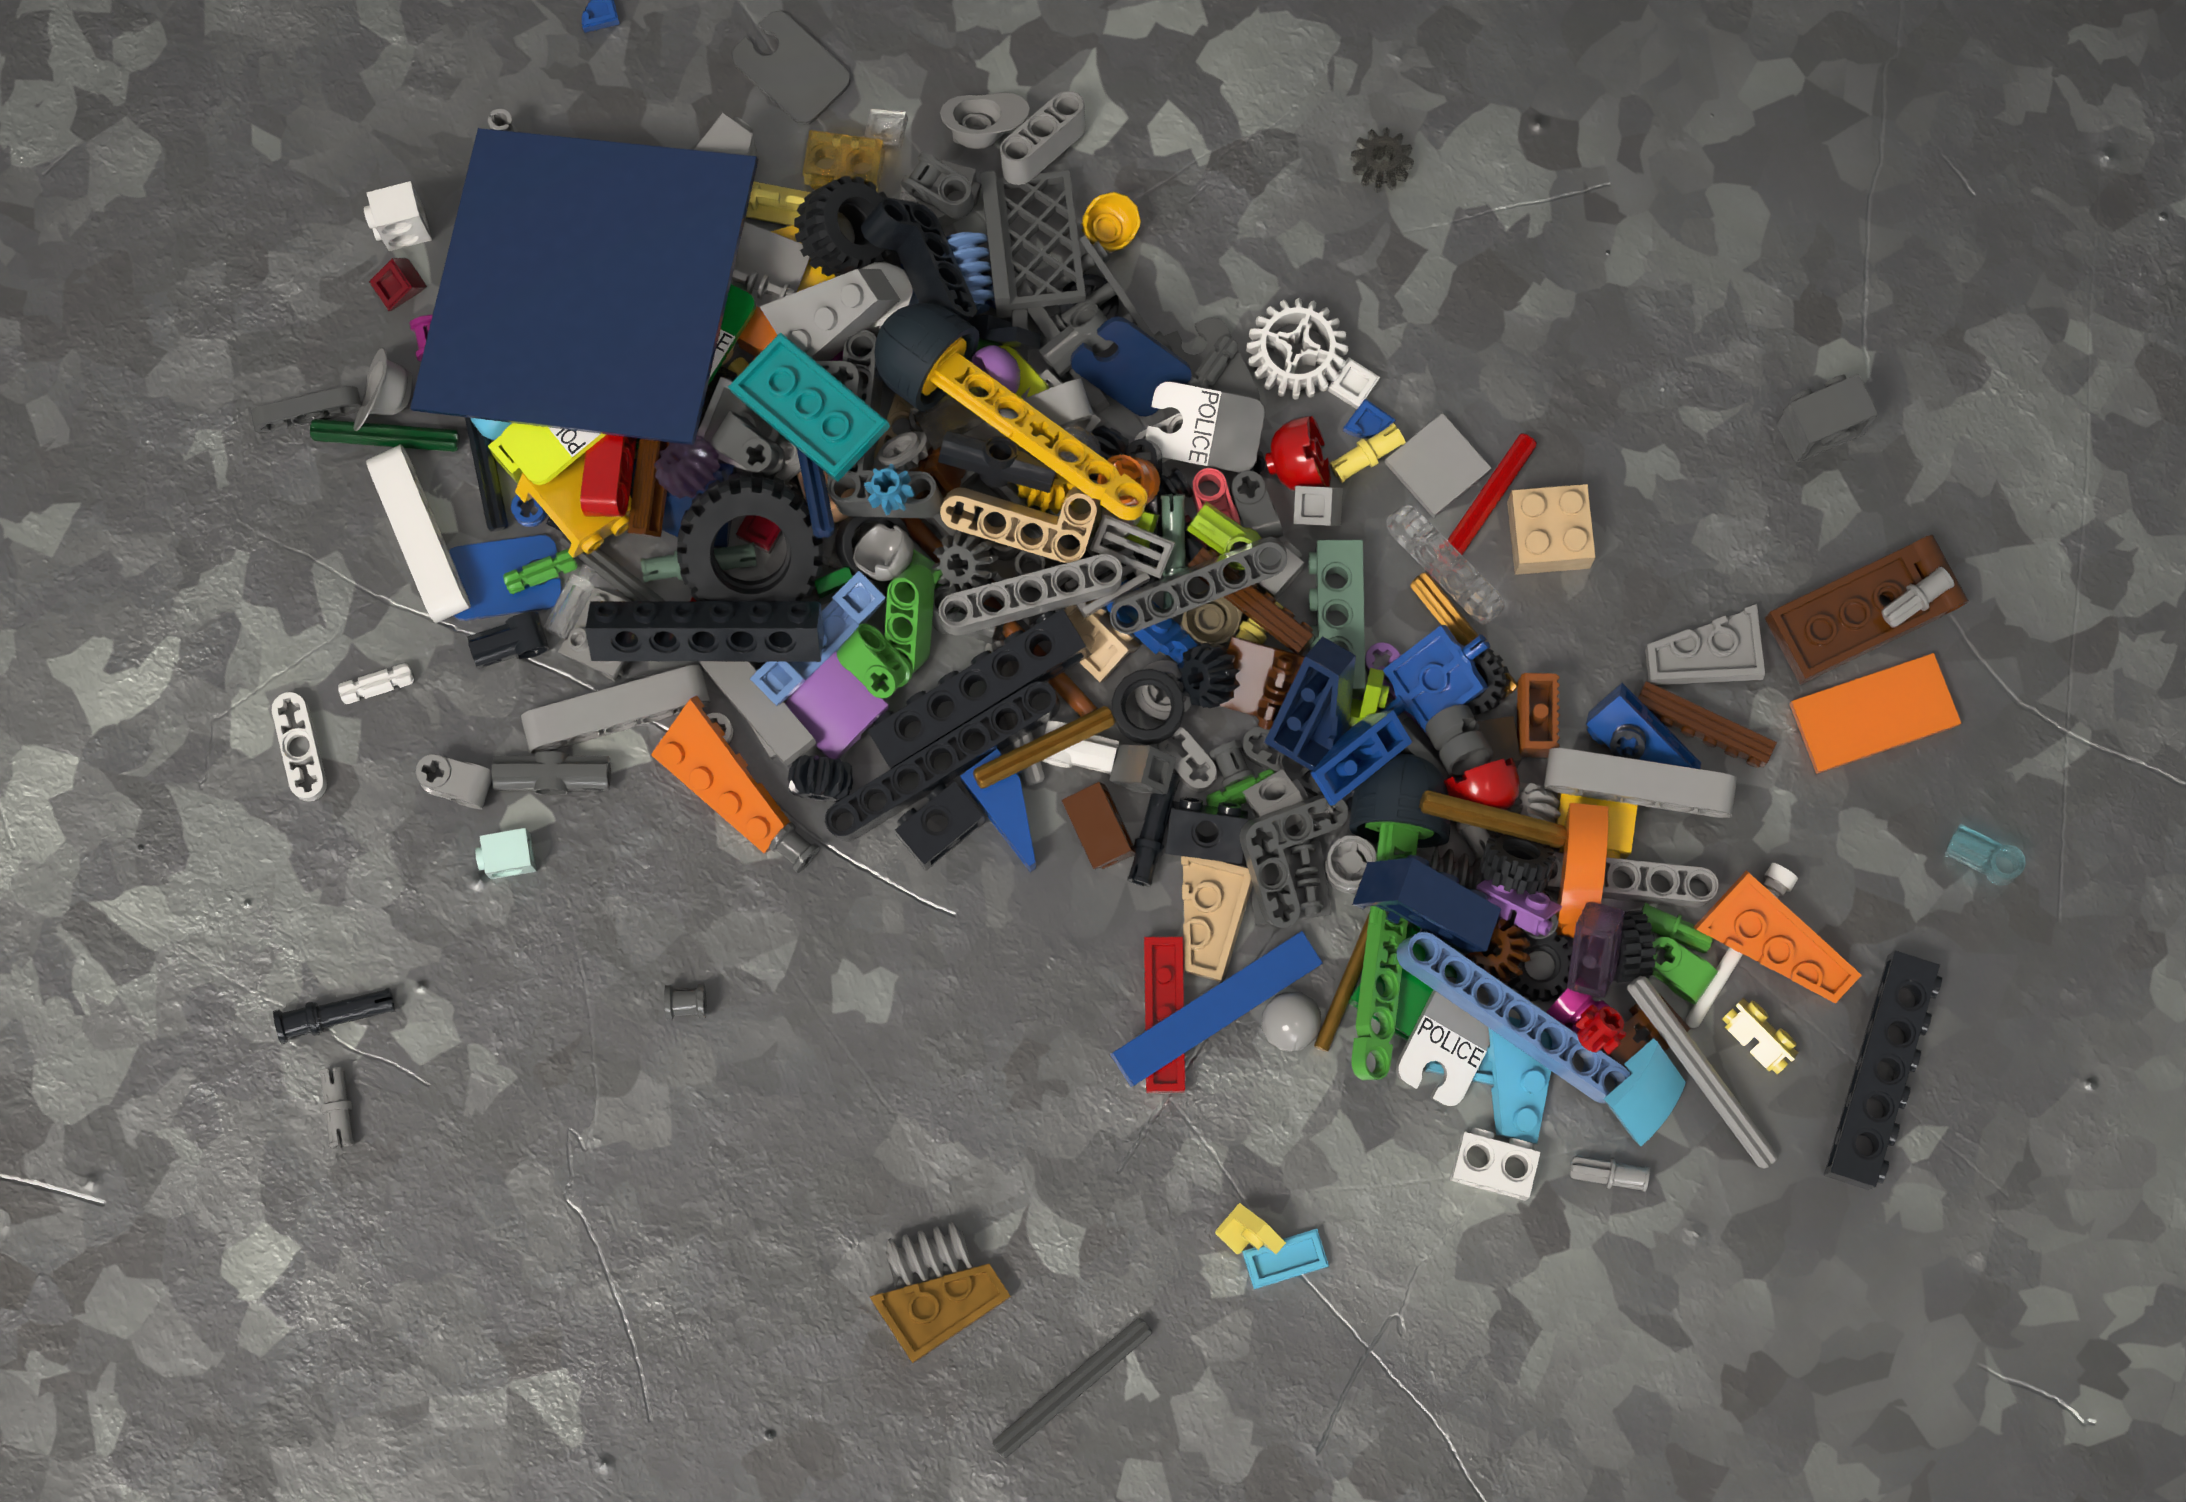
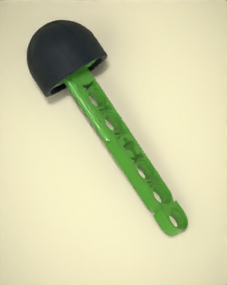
M1397 754L1355 788L1349 830L1359 837L1378 843L1376 861L1407 858L1408 855H1416L1417 848L1435 847L1436 845L1441 846L1448 843L1451 820L1423 813L1421 808H1419L1424 791L1429 790L1449 796L1444 783V776L1431 762L1422 757L1410 754ZM1370 906L1355 1026L1358 1038H1354L1351 1058L1353 1072L1361 1080L1382 1079L1386 1077L1390 1070L1393 1044H1389L1395 1033L1402 966L1397 960V948L1406 939L1408 921L1400 918L1398 924L1386 920V912L1375 906ZM1379 976L1385 984V991L1382 996L1379 995L1376 989V980ZM1374 1014L1377 1015L1380 1021L1378 1034L1373 1031L1371 1026ZM1370 1052L1376 1061L1373 1072H1370L1366 1063Z

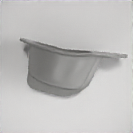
M994 93L977 96L965 95L949 99L943 104L940 116L942 122L952 130L955 143L967 148L984 149L992 146L1005 131L1013 130L1022 125L1029 116L1030 107L1024 98L1012 93Z
M384 348L377 351L371 363L365 394L355 419L354 431H358L369 414L394 415L401 412L409 402L412 374L401 365L387 359V352Z

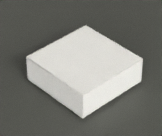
M1348 357L1345 367L1338 372L1339 377L1337 381L1331 382L1328 391L1355 409H1358L1364 399H1367L1380 377Z

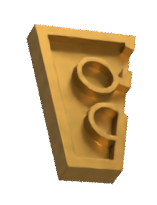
M990 1264L870 1296L873 1304L912 1363L1011 1298Z

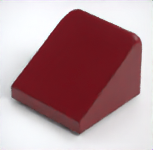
M392 258L369 281L388 311L394 310L427 287L413 264L407 258Z

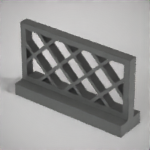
M1070 170L1039 173L1031 181L1021 185L1009 183L1004 177L996 178L995 171L980 172L997 318L1012 317L1011 310L1086 302ZM1064 184V191L1055 201L1041 192L1047 185ZM1021 188L1028 194L1017 205L1005 197V189ZM1035 198L1048 206L1039 218L1025 210ZM1065 201H1066V208L1062 206V204H1063ZM1007 208L1011 210L1009 214H1007ZM1055 212L1068 219V223L1059 232L1045 223ZM1018 216L1032 224L1022 236L1009 228V225ZM1038 230L1053 238L1042 250L1029 242L1030 238ZM1069 232H1070V239H1068V238L1066 237ZM1011 240H1013V241L1015 242L1012 247H1011ZM1059 243L1072 251V254L1063 264L1049 255ZM1022 247L1036 256L1026 267L1013 260L1014 255ZM1042 261L1056 269L1047 281L1032 273ZM1073 264H1074V271L1070 269V267H1071ZM1014 271L1019 273V275L1016 278ZM1065 275L1076 283L1077 290L1061 292L1053 287V285ZM1025 279L1039 287V290L1034 295L1017 297L1016 289Z

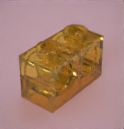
M810 130L803 167L805 185H810L812 189L816 190L835 179L837 180L844 176H850L852 179L857 176L864 178V184L871 181L877 185L876 191L879 193L885 157L883 140ZM823 158H830L835 161L827 169H821L816 166L817 162ZM859 163H867L871 166V169L864 174H858L853 171V168Z

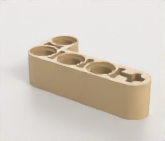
M1075 486L1065 496L1060 516H1055L967 488H955L947 493L941 506L940 515L942 521L952 529L1063 563H1070L1079 560L1085 553L1097 514L1099 500L1089 497ZM1077 498L1085 499L1090 504L1091 510L1085 514H1078L1073 511L1070 503ZM957 501L964 503L962 515L954 513V506ZM977 506L982 507L978 522L973 521ZM991 512H999L1005 517L1006 524L1002 527H993L987 522L986 515ZM1035 523L1041 527L1043 535L1036 539L1029 538L1023 532V526ZM1070 534L1079 540L1080 546L1069 550L1060 544L1059 539L1063 535Z

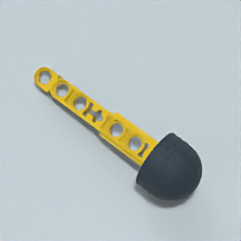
M917 303L905 306L895 311L886 319L876 338L875 362L881 378L897 395L918 410L925 411L938 404L949 394L1089 497L1101 500L1100 505L1123 520H1136L1141 517L1148 495L1139 483L1125 473L1120 476L1113 464L971 362L979 343V331L948 308L934 303ZM972 387H981L985 389L989 395L985 397H977L973 395L969 391V389ZM1004 408L1012 409L1018 414V417L1013 419L1005 418L999 413V410ZM1071 452L1076 455L1078 460L1066 462L1059 457V453ZM1094 473L1101 474L1108 479V482L1097 484L1089 478V475ZM1124 495L1132 496L1139 504L1127 506L1120 501L1119 497Z

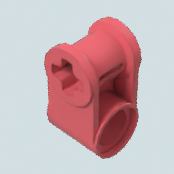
M1204 468L1199 471L1192 483V499L1196 512L1198 513L1207 501L1241 525L1224 475L1214 468ZM1204 481H1212L1217 484L1219 492L1213 496H1206L1200 492L1198 486Z

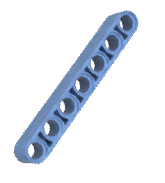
M1420 932L1399 944L1397 960L1406 971L1594 1101L1606 1103L1603 1098L1610 1093L1604 1085L1606 1075H1609L1614 1080L1615 1088L1631 1075L1624 1066L1601 1050L1595 1053L1584 1048L1575 1032L1435 935L1428 932ZM1414 943L1420 944L1424 948V961H1420L1414 956L1412 950ZM1446 965L1452 966L1457 973L1455 984L1446 979ZM1478 987L1485 989L1488 993L1489 1002L1487 1006L1478 1001ZM1510 1009L1515 1010L1520 1016L1521 1023L1518 1028L1510 1023ZM1542 1031L1547 1032L1551 1036L1552 1047L1550 1050L1546 1049L1541 1043L1540 1036ZM1574 1053L1579 1054L1584 1061L1582 1072L1578 1071L1572 1063Z

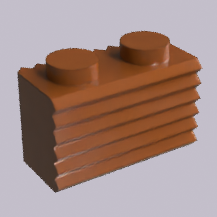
M1522 673L1517 682V738L1521 757L1548 758L1549 749L1560 747L1557 743L1560 739L1558 736L1560 731L1558 728L1560 724L1558 721L1560 716L1558 713L1560 709L1558 706L1560 701L1558 698L1560 694L1558 691L1560 686L1558 681L1560 677L1557 674Z

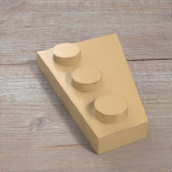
M1181 856V865L1183 866L1182 899L1184 900L1185 971L1192 975L1223 982L1252 889L1251 876L1248 868L1222 861Z

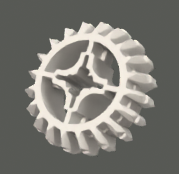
M1300 298L1295 300L1294 308H1289L1286 300L1281 301L1280 312L1274 307L1269 306L1266 310L1268 318L1258 316L1256 318L1258 328H1251L1249 331V337L1253 341L1247 343L1246 351L1254 354L1248 359L1250 367H1258L1254 377L1256 380L1268 377L1265 382V388L1270 390L1277 384L1279 386L1278 396L1280 397L1285 395L1286 389L1293 390L1292 397L1296 400L1299 399L1300 390L1305 389L1306 395L1311 398L1315 393V385L1319 390L1326 391L1328 389L1327 380L1337 381L1339 374L1336 369L1339 370L1345 367L1346 361L1341 356L1347 355L1348 346L1342 344L1346 339V332L1341 330L1335 331L1340 325L1338 318L1327 321L1330 312L1328 308L1322 309L1319 313L1315 312L1317 303L1314 300L1309 303L1308 309L1302 308V300ZM1299 324L1293 332L1284 333L1279 331L1278 334L1274 333L1283 326ZM1311 328L1322 336L1328 351L1320 349L1321 345L1314 343L1310 339L1309 332ZM1303 336L1302 350L1300 354H1296L1294 361L1291 362L1292 348H1294V344L1299 343L1300 337ZM1266 346L1274 348V353L1284 358V370L1273 363L1268 355ZM1320 364L1318 368L1311 372L1295 374L1302 365L1315 366Z

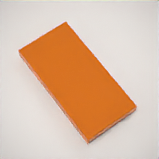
M1934 653L1793 700L1789 703L1816 774L1958 727L1962 724Z

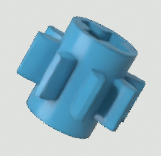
M893 464L881 470L874 468L871 482L864 483L867 492L872 494L867 499L871 507L876 508L881 504L886 515H889L891 510L901 509L905 511L907 498L915 496L912 487L907 485L911 481L908 472L903 471L897 474Z

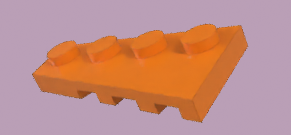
M696 695L689 699L651 755L760 851L766 853L770 851L769 845L771 841L790 821L764 785L757 783L746 768L749 765L740 753L737 755L723 738L726 734L717 722L712 723L702 709L705 707Z
M1747 870L1694 926L1699 932L1716 939L1733 950L1750 957L1835 1004L1862 976Z

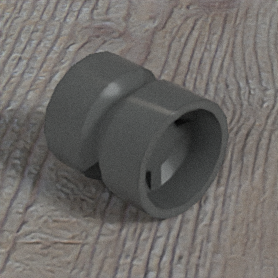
M1461 704L1448 707L1435 714L1426 724L1425 731L1434 748L1440 750L1439 757L1451 777H1462L1465 771L1487 764L1493 757V750L1485 735L1479 731V724L1468 705Z

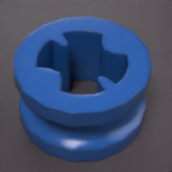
M516 494L512 499L511 511L517 522L525 527H535L541 524L547 515L543 512L542 507L534 498L530 499L534 501L538 511L535 515H532L530 512V517H524V512L520 508L524 502Z

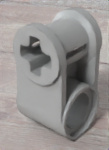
M431 754L423 757L418 762L416 776L427 793L469 808L482 809L492 781V770L477 764L460 762ZM439 768L443 777H436L431 782L427 774L435 773L436 769Z

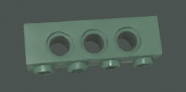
M1317 540L1315 552H1309L1308 554L1309 574H1316V588L1309 589V611H1316V625H1310L1315 639L1310 644V648H1313L1323 636L1356 655L1352 697H1363L1365 691L1363 540ZM1331 574H1338L1345 579L1346 585L1342 588L1334 589L1326 583L1325 579ZM1331 611H1339L1345 615L1347 621L1343 625L1334 626L1327 621L1326 615Z

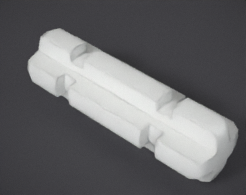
M407 663L393 666L392 671L384 669L359 677L357 682L349 680L340 683L338 691L341 700L345 704L360 701L359 697L361 696L366 699L394 690L396 685L400 688L410 685L414 682L412 670Z

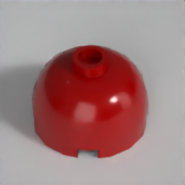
M1313 416L1299 417L1283 424L1275 432L1271 440V452L1265 454L1270 475L1277 474L1280 482L1292 491H1295V486L1329 487L1331 483L1328 458L1324 460L1321 446H1325V443Z
M1509 758L1506 761L1500 759L1464 772L1461 780L1455 781L1454 777H1451L1444 781L1449 796L1502 810H1507L1514 805L1520 790V780L1513 758Z

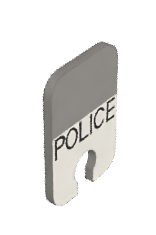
M1446 977V979L1451 983L1455 984L1457 981V978ZM1433 989L1397 1060L1396 1074L1398 1078L1405 1084L1417 1089L1422 1080V1071L1425 1065L1431 1061H1437L1442 1065L1444 1077L1442 1082L1434 1088L1430 1098L1446 1106L1457 1105L1464 1098L1487 1052V1047L1490 1046L1488 1027ZM1477 990L1478 1001L1487 1006L1489 997Z

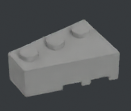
M856 269L762 305L760 308L777 335L781 332L815 361H830L844 349V344L848 337L853 336L861 329L866 330L898 303L900 298L881 269Z

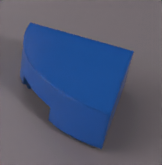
M591 0L585 11H583L582 28L584 33L620 25L614 0Z
M1364 399L1343 427V432L1358 438H1371L1389 427L1390 424H1395L1396 419L1367 399Z

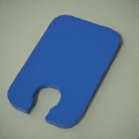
M546 535L456 546L449 550L471 605V608L454 615L459 620L468 621L555 608L562 599L560 578L551 579L544 584L530 587L528 584L524 586L525 590L515 594H510L503 580V575L509 571L517 569L519 572L523 570L522 566L548 556H551V558L557 557L556 553H558L556 544Z

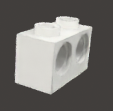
M411 181L366 192L369 206L364 207V213L370 229H373L376 241L383 240L388 251L432 240L424 206Z
M1472 1128L1471 1133L1464 1132L1460 1137L1450 1181L1526 1201L1530 1197L1541 1152L1532 1150L1533 1144L1524 1140L1510 1138L1509 1143L1494 1140L1495 1133L1487 1130ZM1478 1147L1486 1153L1487 1163L1484 1167L1476 1168L1469 1164L1467 1151L1470 1148ZM1515 1157L1523 1162L1525 1172L1522 1177L1513 1178L1507 1174L1505 1162L1508 1158Z

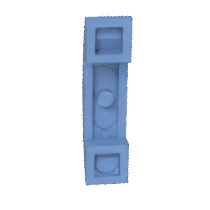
M860 571L832 597L833 600L822 610L824 641L821 662H766L750 678L776 706L792 695L834 652H837L860 624L866 623L887 599Z

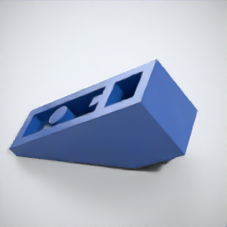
M1623 683L1589 711L1586 721L1587 731L1598 744L1603 745L1605 743L1610 748L1611 738L1617 727L1623 724H1633L1641 728L1646 736L1645 750L1638 760L1701 769V762ZM1621 737L1620 747L1622 749L1628 746L1632 750L1636 749V739L1634 737L1630 740Z
M1394 710L1367 715L1338 739L1312 770L1311 775L1329 805H1335L1409 746L1412 741Z
M996 749L960 776L961 783L1031 873L1036 869V861L1021 781L1018 776L1022 770L984 789L978 786L973 776L975 768L1002 756L999 750Z

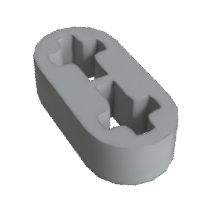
M1179 727L1172 736L1174 740L1180 737L1184 740L1181 744V748L1186 754L1184 758L1176 750L1166 751L1168 747L1167 740L1157 744L1158 750L1176 757L1173 772L1180 776V780L1190 790L1203 792L1210 789L1215 783L1217 771L1214 762L1185 729ZM1190 760L1199 769L1204 766L1208 768L1206 772L1207 781L1203 782L1201 779L1193 781L1191 779L1193 770L1188 765Z

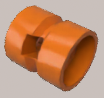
M1121 454L1112 456L1107 460L1116 467L1120 476L1125 473L1146 490L1148 495L1146 505L1155 498L1159 491L1160 477L1152 463L1146 459ZM1098 474L1097 482L1098 484H1105L1108 482V479ZM1124 495L1119 497L1120 501L1125 505L1134 506L1139 504L1132 496Z

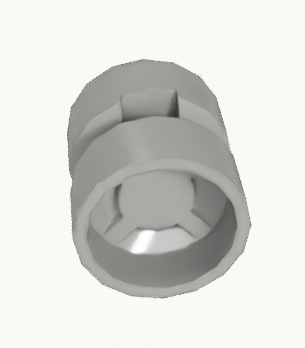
M1345 836L1338 839L1331 846L1325 861V874L1328 883L1343 893H1356L1367 862L1376 861L1377 854L1374 847L1366 839L1359 836Z

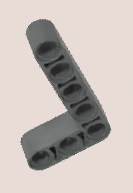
M861 329L846 339L842 361L851 362L856 366L862 377L863 384H868L862 390V400L879 414L883 379L878 372L875 362L876 337L869 330ZM872 349L868 355L858 357L862 351ZM843 374V379L840 382L845 385L846 381L851 379L848 374ZM876 443L838 482L828 474V493L839 512L846 516L930 518L939 513L943 504V495L930 474L921 471H907L911 478L907 485L912 487L915 496L907 498L905 503L906 510H891V513L886 515L881 504L876 508H872L867 500L872 494L867 492L864 483L871 482L874 475L873 464ZM855 489L851 496L841 498L846 490ZM925 490L930 491V494L926 498L920 500L916 499V496L920 492Z

